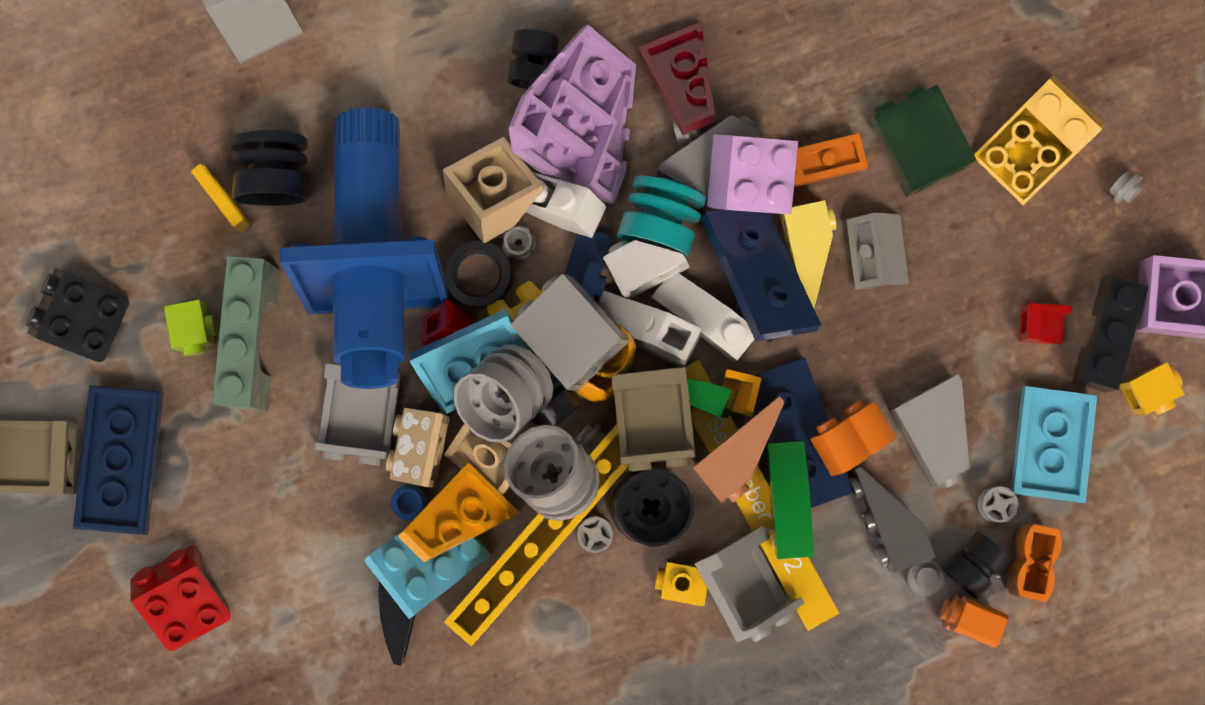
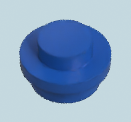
M404 485L398 488L391 499V508L394 514L405 521H413L427 506L425 493L414 485Z

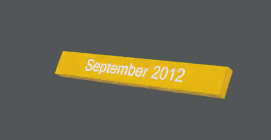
M700 360L686 366L687 379L712 383ZM696 407L692 411V423L709 453L738 430L730 415L728 418H720ZM757 465L751 479L746 482L749 490L738 498L736 503L751 530L762 525L767 530L770 539L761 543L760 547L790 601L799 597L802 598L804 604L797 608L796 612L806 630L809 631L840 613L809 557L777 559L774 549L770 487Z

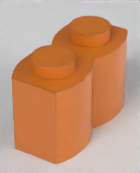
M858 400L842 410L845 416L838 421L835 417H832L816 427L819 433L813 436L810 441L831 477L849 471L897 438L875 400L866 404L862 400Z
M1026 523L1020 526L1014 541L1016 560L1011 565L1007 577V587L1010 595L1046 602L1049 599L1055 583L1053 565L1057 561L1062 547V537L1059 529Z
M958 594L944 601L939 614V618L943 619L942 625L944 628L992 648L999 645L1009 620L1007 613Z

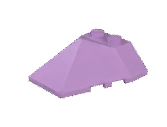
M583 26L521 96L509 126L512 152L544 176L587 187L602 202L615 203L626 174L627 162L622 160L624 141L629 140L630 129L626 128L627 109L632 108L636 64L591 26Z

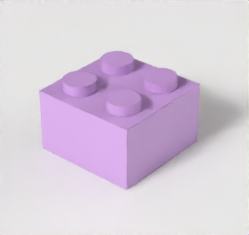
M713 134L707 207L723 210L791 214L798 141Z
M1157 255L1141 260L1139 262L1138 283L1148 286V290L1135 332L1205 339V260Z

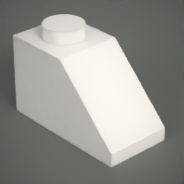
M633 240L630 243L628 241L619 242L608 250L609 254L603 257L622 295L627 299H632L690 268L682 253Z

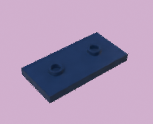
M735 210L705 212L701 221L754 340L761 341L816 332L820 328L821 323L770 213Z
M804 357L753 375L762 378L753 417L779 396L785 402L767 442L804 440L811 508L853 494L854 491L849 482L847 472L831 477L810 441L813 436L819 433L816 427L828 419L806 358ZM766 443L762 454L769 470L768 447Z
M89 385L73 529L148 535L164 392Z

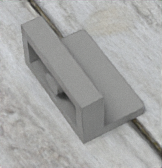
M871 213L846 219L855 290H865L884 285L908 284L909 278L901 216L890 213Z

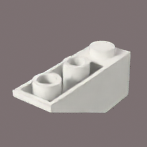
M532 172L543 185V190L527 209L526 213L564 230L592 238L607 206L587 187Z
M606 291L603 292L597 304L614 323L623 326L631 333L636 347L678 368L686 366L699 340L701 328L668 312Z

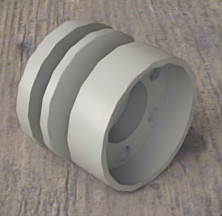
M503 345L491 352L479 365L460 378L454 388V403L458 415L466 427L474 434L490 442L503 443L517 435L530 420L534 419L539 412L546 408L552 399L553 384L550 373L543 362L530 350L518 345Z
M542 425L530 428L516 438L508 449L505 458V478L511 489L520 498L525 500L533 510L546 519L562 521L574 518L587 510L597 495L600 480L596 464L592 457L580 447L578 442L560 427Z

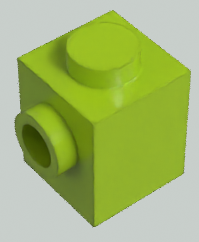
M194 300L164 306L171 349L183 352L184 356H194L205 353V347L215 345L214 336L218 335V326L214 314L209 313L208 303Z

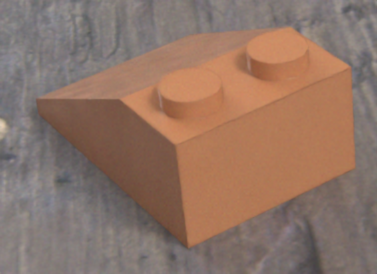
M780 396L693 467L721 503L727 498L733 503L749 490L746 482L751 479L785 403Z

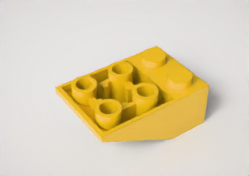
M1053 74L972 157L1024 205L1103 129L1105 123Z

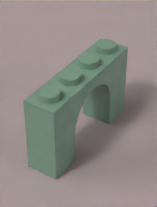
M227 256L212 403L214 405L231 409L268 412L271 376L264 374L260 367L259 339L266 305L278 306L281 270L265 259Z

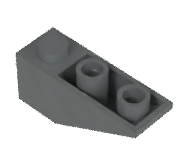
M861 467L850 469L853 477L849 478V482L852 485L853 494L856 499L861 497L866 509L865 512L861 513L864 524L869 533H875L879 544L874 549L882 567L887 566L891 572H898L935 558L936 556L923 522Z

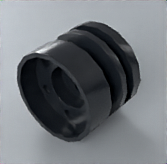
M279 130L249 131L232 136L231 148L237 152L232 154L231 162L237 166L248 168L231 175V199L233 201L256 206H288L304 203L308 200V176L305 173L291 170L304 166L308 162V157L301 153L308 148V139L305 136Z
M661 469L635 471L627 475L615 487L610 501L611 518L617 530L628 540L649 547L666 546L680 539L689 528L694 514L693 497L687 485L675 474ZM644 499L656 501L657 504L653 507L656 512L654 515L642 514L641 511L645 507L642 502Z

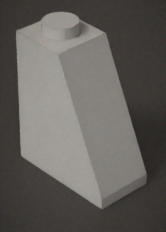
M730 115L662 162L657 169L656 177L678 181L702 193L706 197L704 205L707 206L713 134L761 138L762 132L757 130L759 126L745 116H740L738 119Z
M959 374L889 410L930 485L938 486L942 484L944 489L963 479L961 473L970 468L962 380Z

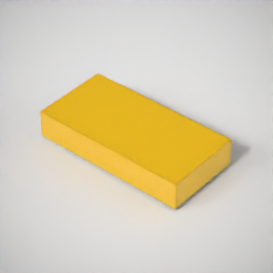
M200 163L191 170V173L235 229L243 232L251 226L250 220L236 202L231 199L230 194L208 167Z

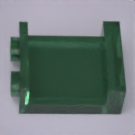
M938 84L929 89L925 85H921L906 94L907 99L896 105L893 100L874 109L875 115L869 121L871 128L876 127L904 181L900 186L906 198L969 168L977 161Z

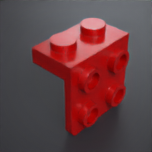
M195 545L172 552L166 560L153 567L148 566L139 570L130 579L131 603L163 646L169 651H174L230 620L229 608L203 573L202 554Z

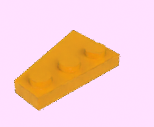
M468 462L398 537L423 562H426L514 518L520 512Z

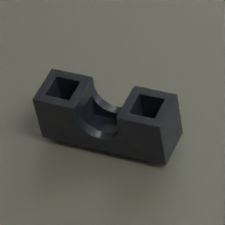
M1111 276L1100 282L1091 315L1096 316L1095 328L1087 346L1081 348L1072 383L1104 393L1119 390L1148 286L1116 276Z

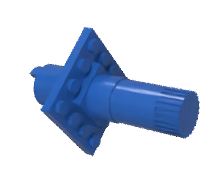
M372 107L349 109L335 118V216L333 218V242L324 246L296 243L291 247L280 248V263L308 315L333 313V361L341 366V383L352 388L378 389L396 384L398 382V365L405 360L404 309L435 308L445 300L450 301L449 290L447 289L434 239L428 240L425 237L414 236L403 241L398 117H395V114H391L389 111Z

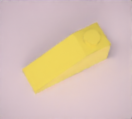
M825 200L792 207L791 214L779 215L787 252L813 308H815L833 237L832 230H836V219L833 209L827 210Z

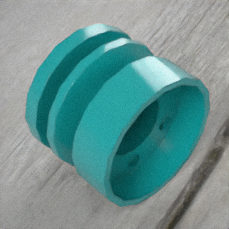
M643 175L635 176L632 188L639 193H630L628 201L641 209V212H624L617 237L623 241H628V243L637 240L682 253L685 258H688L695 233L683 226L682 222H699L701 214L694 209H703L706 197L687 185L672 179Z

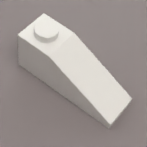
M677 274L664 281L651 296L654 301L672 315L701 328L700 337L734 364L754 340L747 322L742 317L681 274Z

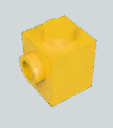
M1168 362L1155 365L1120 383L1119 386L1135 416L1146 415L1152 411H1155L1156 415L1162 414L1177 406L1174 400L1185 395L1181 388L1183 381L1180 374L1174 367H1170Z
M666 561L665 569L658 568L655 589L661 590V599L705 606L707 586L696 566Z

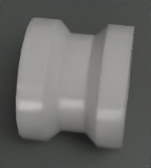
M1002 486L987 487L978 495L976 502L977 511L982 518L998 523L1011 520L1016 515L1019 507L1018 498L1015 493L1009 488Z
M598 516L585 519L577 531L578 542L588 552L598 553L604 551L609 547L613 539V530L610 523Z

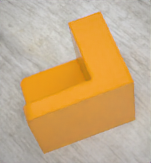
M726 369L723 386L739 391L731 409L732 413L753 417L762 380L761 377Z

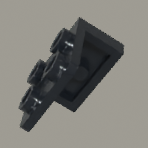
M55 268L53 274L48 273L41 285L40 293L44 295L39 306H34L28 315L26 326L29 329L27 334L93 361H104L129 306V299L124 295Z

